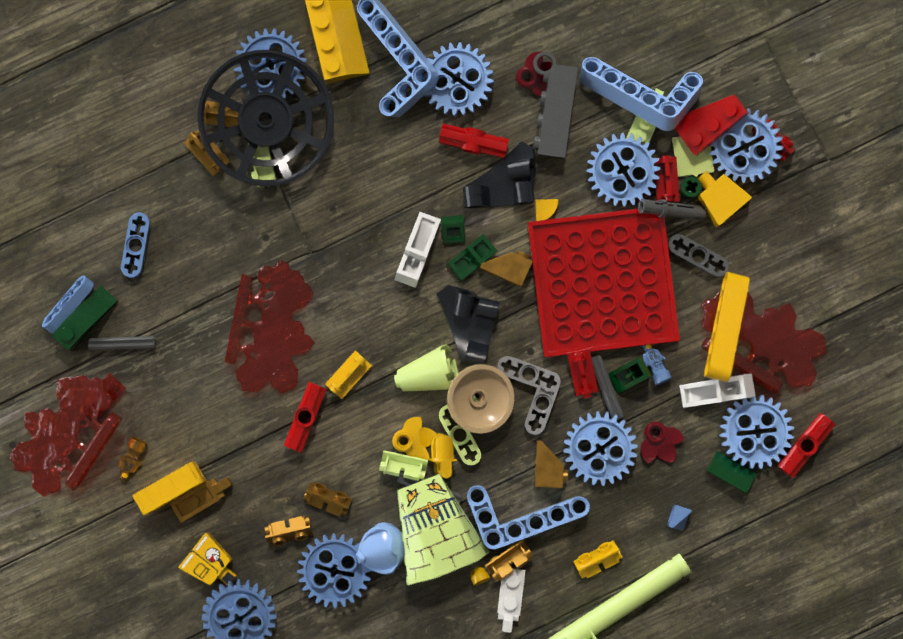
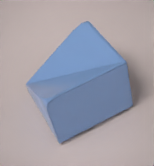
M673 505L667 525L683 531L692 510Z

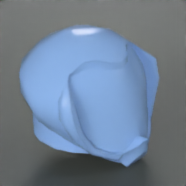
M391 523L376 524L364 534L360 542L358 552L356 553L358 563L380 574L388 575L394 573L396 569H399L405 556L402 532Z

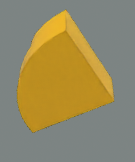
M558 199L535 200L536 221L549 219L556 211Z

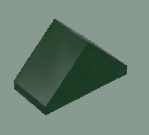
M641 356L608 373L618 394L652 376Z

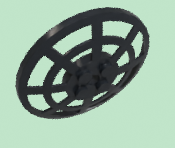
M253 50L229 59L210 76L203 88L198 103V131L207 154L226 174L250 185L278 186L290 183L304 176L322 159L333 135L334 108L324 82L305 62L281 51ZM271 58L286 63L280 75L271 72L252 73L248 60ZM240 64L244 77L234 82L224 95L212 89L214 83L224 72ZM294 66L312 80L320 92L319 95L307 99L301 88L289 79ZM268 79L277 81L272 93L259 92L255 80ZM247 84L250 96L243 104L230 98L238 88ZM285 86L289 87L301 102L289 106L280 97ZM207 97L220 103L217 114L219 131L206 135L204 127V110ZM324 103L326 109V130L323 140L310 135L313 123L311 108ZM228 107L238 112V125L225 129L224 114L225 108ZM301 111L305 112L304 132L292 128V115ZM263 113L271 117V123L267 126L259 122V116ZM242 134L249 142L244 154L233 145L229 137ZM287 136L299 140L298 145L292 151L283 155L279 145L280 142ZM223 140L229 151L241 160L236 172L219 159L213 151L211 143ZM306 144L319 149L306 166L291 174L287 162L297 156ZM258 146L270 147L275 159L259 160L253 158ZM250 164L260 167L278 165L283 178L260 180L246 177L245 174Z

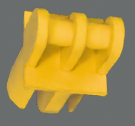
M437 433L432 437L431 458L428 459L434 462L435 473L437 475L440 474L443 478H449L452 475V462L457 461V459L454 458L453 439L447 435Z

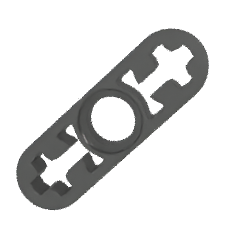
M674 235L668 242V249L673 255L714 277H722L729 270V263L724 257L684 235ZM681 239L683 241L682 245L686 248L689 247V244L693 245V248L688 252V257L684 256L686 252L684 249L680 248L678 251L674 249L673 241L677 242ZM699 249L704 252L705 258L702 262H695L693 260L692 253L694 250ZM709 255L713 256L710 261L714 263L722 262L724 271L720 270L716 273L713 265L708 264L707 268L703 266L708 261Z

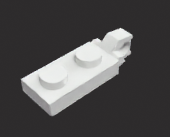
M512 568L514 572L501 581L497 613L498 619H503L502 632H511L513 621L519 620L525 579V570Z

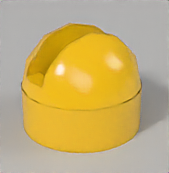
M476 567L471 571L470 577L474 586L490 579L488 572L483 567Z

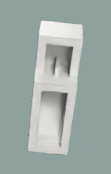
M419 212L395 276L396 281L416 288L441 219Z
M752 373L731 376L728 382L713 379L679 385L683 408L755 396Z

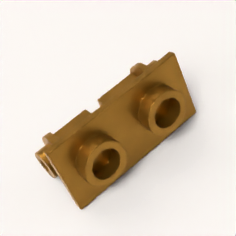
M206 101L204 110L205 124L218 125L217 114L220 103ZM228 107L225 108L224 114L225 127L238 125V112Z
M199 131L191 132L184 144L205 168L215 176L221 169L207 154L201 142ZM211 143L210 145L215 154L227 165L230 160L214 143Z
M310 482L303 500L307 501L306 504L322 509L324 502L328 503L326 511L339 517L341 515L346 516L353 499L344 492L333 491L322 483Z
M300 516L289 519L290 527L286 528L284 520L269 523V526L265 527V537L269 546H282L288 541H303L308 539L309 536H314L310 527V518Z
M522 539L511 544L508 550L502 554L491 558L485 567L496 582L498 580L502 581L514 572L510 566L514 563L519 569L531 561L530 558L534 555Z

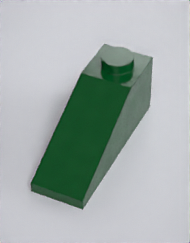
M100 285L64 320L52 336L66 349L74 351L118 300Z

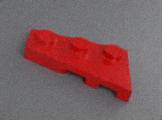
M731 95L686 113L675 127V130L691 152L698 156L747 116L749 112L736 95Z

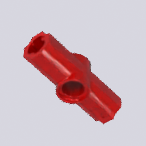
M443 123L438 143L458 147L462 151L480 155L483 153L504 158L509 139L486 134L485 131L467 127L465 129Z
M308 382L283 446L301 453L303 452L327 391L326 388ZM303 411H309L312 416L311 421L307 424H303L299 419Z
M819 413L803 434L796 439L795 444L777 466L788 476L794 478L810 456L817 451L818 446L834 428L835 424L827 416ZM804 439H808L812 444L808 452L803 451L801 448V443Z

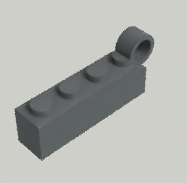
M541 52L533 60V69L537 74L543 75V82H547L546 91H541L540 104L543 105L542 114L538 113L536 126L540 127V134L535 136L533 149L537 150V155L564 159L578 67L557 65L556 59L551 53ZM542 56L548 57L552 62L551 69L548 71L540 70L537 66L538 58Z

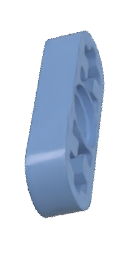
M140 212L133 214L129 219L123 251L121 271L129 278H136L143 271L151 226L149 217ZM139 217H142V220L146 222L145 226L140 227L139 232L141 234L144 233V237L131 235L132 231L137 233L138 227L134 224V221H138ZM134 239H139L142 242V248L137 252H133L130 249V242ZM128 253L133 256H140V260L135 258L134 265L138 269L133 270L132 274H129L130 271L126 269V266L131 265L132 262L131 257L127 258Z
M84 275L78 278L45 317L42 327L50 333H54L90 293L94 283Z

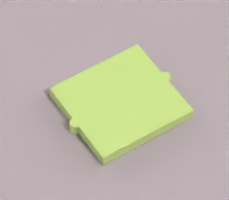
M681 137L672 138L674 157H677L678 177L691 175L697 177L698 174H703L706 171L714 173L713 158L710 155L711 146L698 156H695Z

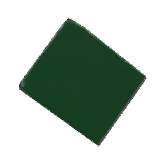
M464 216L441 217L443 244L465 243Z

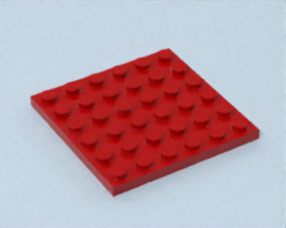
M638 209L527 223L544 357L567 355L569 352L588 348L590 352L680 341L664 218L654 214H640Z

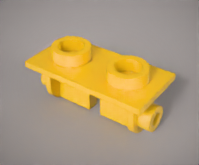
M354 351L325 385L343 399L372 365L358 352Z
M611 541L601 544L590 553L581 554L573 562L581 578L587 577L588 579L601 572L598 564L602 563L604 568L607 569L619 563V560L623 557L615 542Z

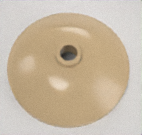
M485 364L472 365L459 372L451 382L447 395V405L453 420L460 427L473 433H487L499 428L510 416L514 405V391L510 380L501 370ZM478 393L479 399L474 401L473 396Z

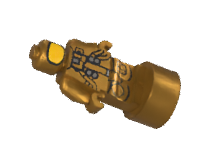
M130 436L127 443L129 448L126 456L120 455L119 468L123 470L119 475L121 480H127L130 475L129 473H135L141 465V461L138 462V457L141 452H144L147 445L146 441Z

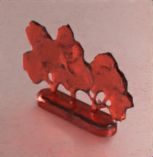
M280 260L275 266H263L258 270L257 276L262 284V288L255 295H252L250 292L252 276L241 275L224 363L235 364L238 351L244 352L247 359L235 373L244 391L258 392L268 381L280 393L293 389L297 385L298 369L295 367L291 357L294 354H305L315 344L309 335H305V328L302 323L292 319V313L297 309L305 307L314 293L310 286L304 282V278L299 271L290 270L289 264ZM270 283L271 287L265 288V285ZM274 291L273 297L268 300H261V297H265L264 293ZM250 303H258L262 309V318L256 323L245 320L247 305ZM262 303H267L268 308L263 307ZM243 327H249L253 330L254 342L245 346L241 345L240 340ZM250 352L256 353L257 357H252Z
M717 292L714 299H706L701 304L705 312L701 323L703 329L707 332L713 331L720 292ZM747 292L739 332L742 334L738 337V340L747 341L751 345L752 350L747 358L735 352L732 368L742 374L752 373L753 381L779 394L783 387V382L773 375L777 371H782L786 374L787 381L792 388L802 387L803 385L810 387L817 375L810 359L817 358L826 352L825 337L810 328L795 330L794 324L797 316L790 303L780 306L779 309L774 307L766 308L762 315L755 314L753 299ZM706 337L701 344V347L707 352L709 351L711 337ZM760 356L770 359L769 370L766 371L753 363V358ZM781 360L784 361L783 366H777Z
M76 375L73 378H60L57 381L56 397L60 405L58 412H53L50 408L42 409L39 413L34 411L25 412L24 424L25 428L32 435V440L19 442L10 453V461L13 462L15 471H32V488L42 496H46L47 493L59 492L61 488L60 474L65 470L71 471L65 481V485L72 491H75L83 482L121 423L122 417L112 412L105 418L102 424H98V411H105L112 404L111 395L104 390L103 379L94 377L90 380L85 375ZM93 404L97 405L96 411L93 409ZM86 407H89L93 414L90 416L92 421L85 415L84 410ZM85 420L87 424H81V421ZM84 427H91L96 432L88 446L79 442L77 437L79 431ZM79 448L83 451V454L76 465L73 466L67 456ZM58 461L63 465L61 467H58L55 463Z

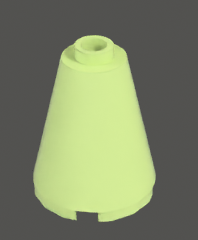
M447 344L442 345L398 369L397 375H394L397 388H401L402 391L449 390L451 382L459 373L455 359L452 360L449 357V354L452 353L450 347Z

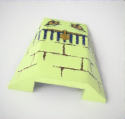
M440 474L397 490L400 521H402L403 529L402 542H404L405 549L404 562L407 569V585L437 578L474 563L490 552Z

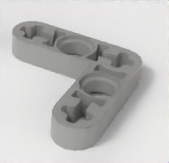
M505 356L501 358L497 368L508 378L537 388L525 420V429L530 434H540L546 426L559 390L560 377L555 372L514 357ZM507 360L512 361L511 365L518 368V363L522 364L523 366L519 370V377L514 376L516 372L513 370H509L508 373L503 372L504 368L501 366V363H506ZM529 367L535 371V378L533 380L527 381L523 378L522 372L525 368ZM539 371L544 372L542 375L544 378H549L550 375L554 376V381L557 382L556 386L552 385L550 388H547V383L540 381V385L535 384L539 378ZM539 397H546L549 400L547 409H538L536 400ZM533 409L538 413L546 414L545 418L540 416L538 423L541 424V428H536L535 431H532L531 426L528 425L529 421H534L536 414H531Z

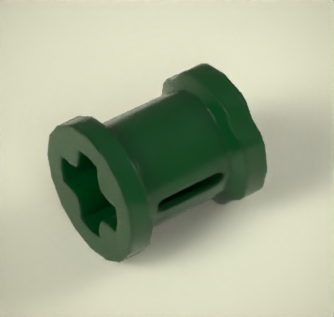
M687 177L681 183L679 191L682 197L693 199L700 193L702 185L698 178ZM687 183H689V185H695L696 188L693 190L694 193H692V191L687 192L685 190V188L688 186Z

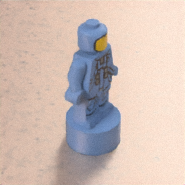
M652 344L643 345V349L646 352L642 355L643 361L646 366L650 367L655 385H660L672 379L669 370H666L662 363L665 357L660 354L658 349H653Z

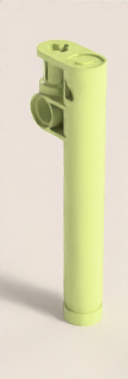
M677 554L672 560L666 561L548 639H597L595 635L692 572L682 556Z

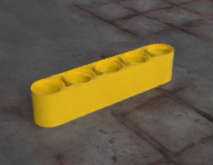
M731 272L725 273L704 377L723 382L729 381L749 287V277Z

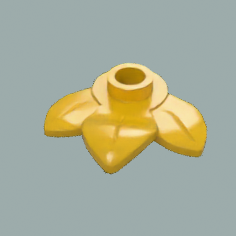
M412 417L404 423L402 430L394 434L392 443L396 450L406 452L407 456L429 460L426 447L431 445L432 437L437 433L430 428L422 427L421 417ZM401 437H407L408 443L402 445L399 442V439Z

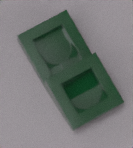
M483 234L446 265L461 282L498 251Z

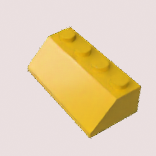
M305 0L325 83L330 84L370 74L352 0Z

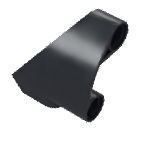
M521 141L495 166L471 183L463 187L464 208H489L535 203L533 178L536 176L534 149Z
M447 285L437 293V296L451 327L461 363L467 367L484 364L500 302L479 297L475 292Z

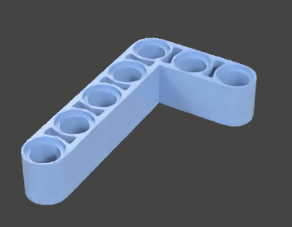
M360 0L357 5L359 15L408 74L379 103V109L382 114L390 117H400L436 85L439 78L438 73L380 1ZM370 4H373L374 9L369 14L368 7ZM386 20L387 28L382 31L381 25ZM400 37L401 44L396 48L395 40ZM413 54L415 60L413 64L410 65L408 59L409 56ZM427 71L428 79L423 82L422 75ZM411 86L412 93L407 97L406 89ZM394 101L396 107L395 110L391 112L390 104Z
M589 57L583 61L580 73V82L584 86L664 131H671L678 125L698 100L703 84L701 75L689 72L682 77L669 95L664 97L595 57Z
M475 485L467 493L468 502L485 546L489 549H498L581 518L589 512L590 508L589 502L584 497L575 496L499 525L485 488ZM475 489H480L484 493V498L480 502H474L471 499V492ZM577 500H582L585 504V509L581 513L574 512L572 507L573 503ZM555 508H560L564 512V516L560 521H554L551 517V512ZM486 510L492 514V519L489 523L480 522L479 514L482 511ZM534 516H539L543 522L542 526L538 529H533L530 526V519ZM512 524H517L521 527V533L517 537H512L508 533V528ZM491 532H496L500 536V540L496 545H491L487 542V536Z

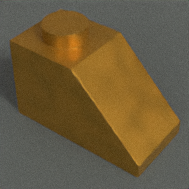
M517 251L516 254L510 252L482 263L480 270L521 288L533 261L529 260L530 256L521 251Z
M537 441L534 486L563 488V483H567L568 470H564V465L542 441Z

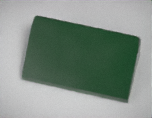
M716 451L706 469L707 472L746 494L756 476L755 472L741 466Z

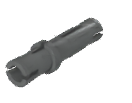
M641 199L638 205L640 214H654L661 218L672 216L704 220L703 218L706 216L705 206L670 203L664 199L659 201Z

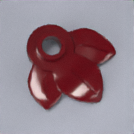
M537 51L527 56L524 66L516 73V81L522 88H530L534 94L541 96V91H546L547 82H543V75L537 74L533 69V60L537 54L541 53V51ZM542 56L538 58L537 66L542 71H548L551 69L552 62H543ZM525 73L531 75V79L528 82L523 80Z
M657 421L650 422L644 429L645 440L641 444L642 457L647 463L652 462L656 456L666 462H674L676 457L674 444L684 441L682 433L675 427H665ZM654 428L659 430L657 437L651 435V431Z

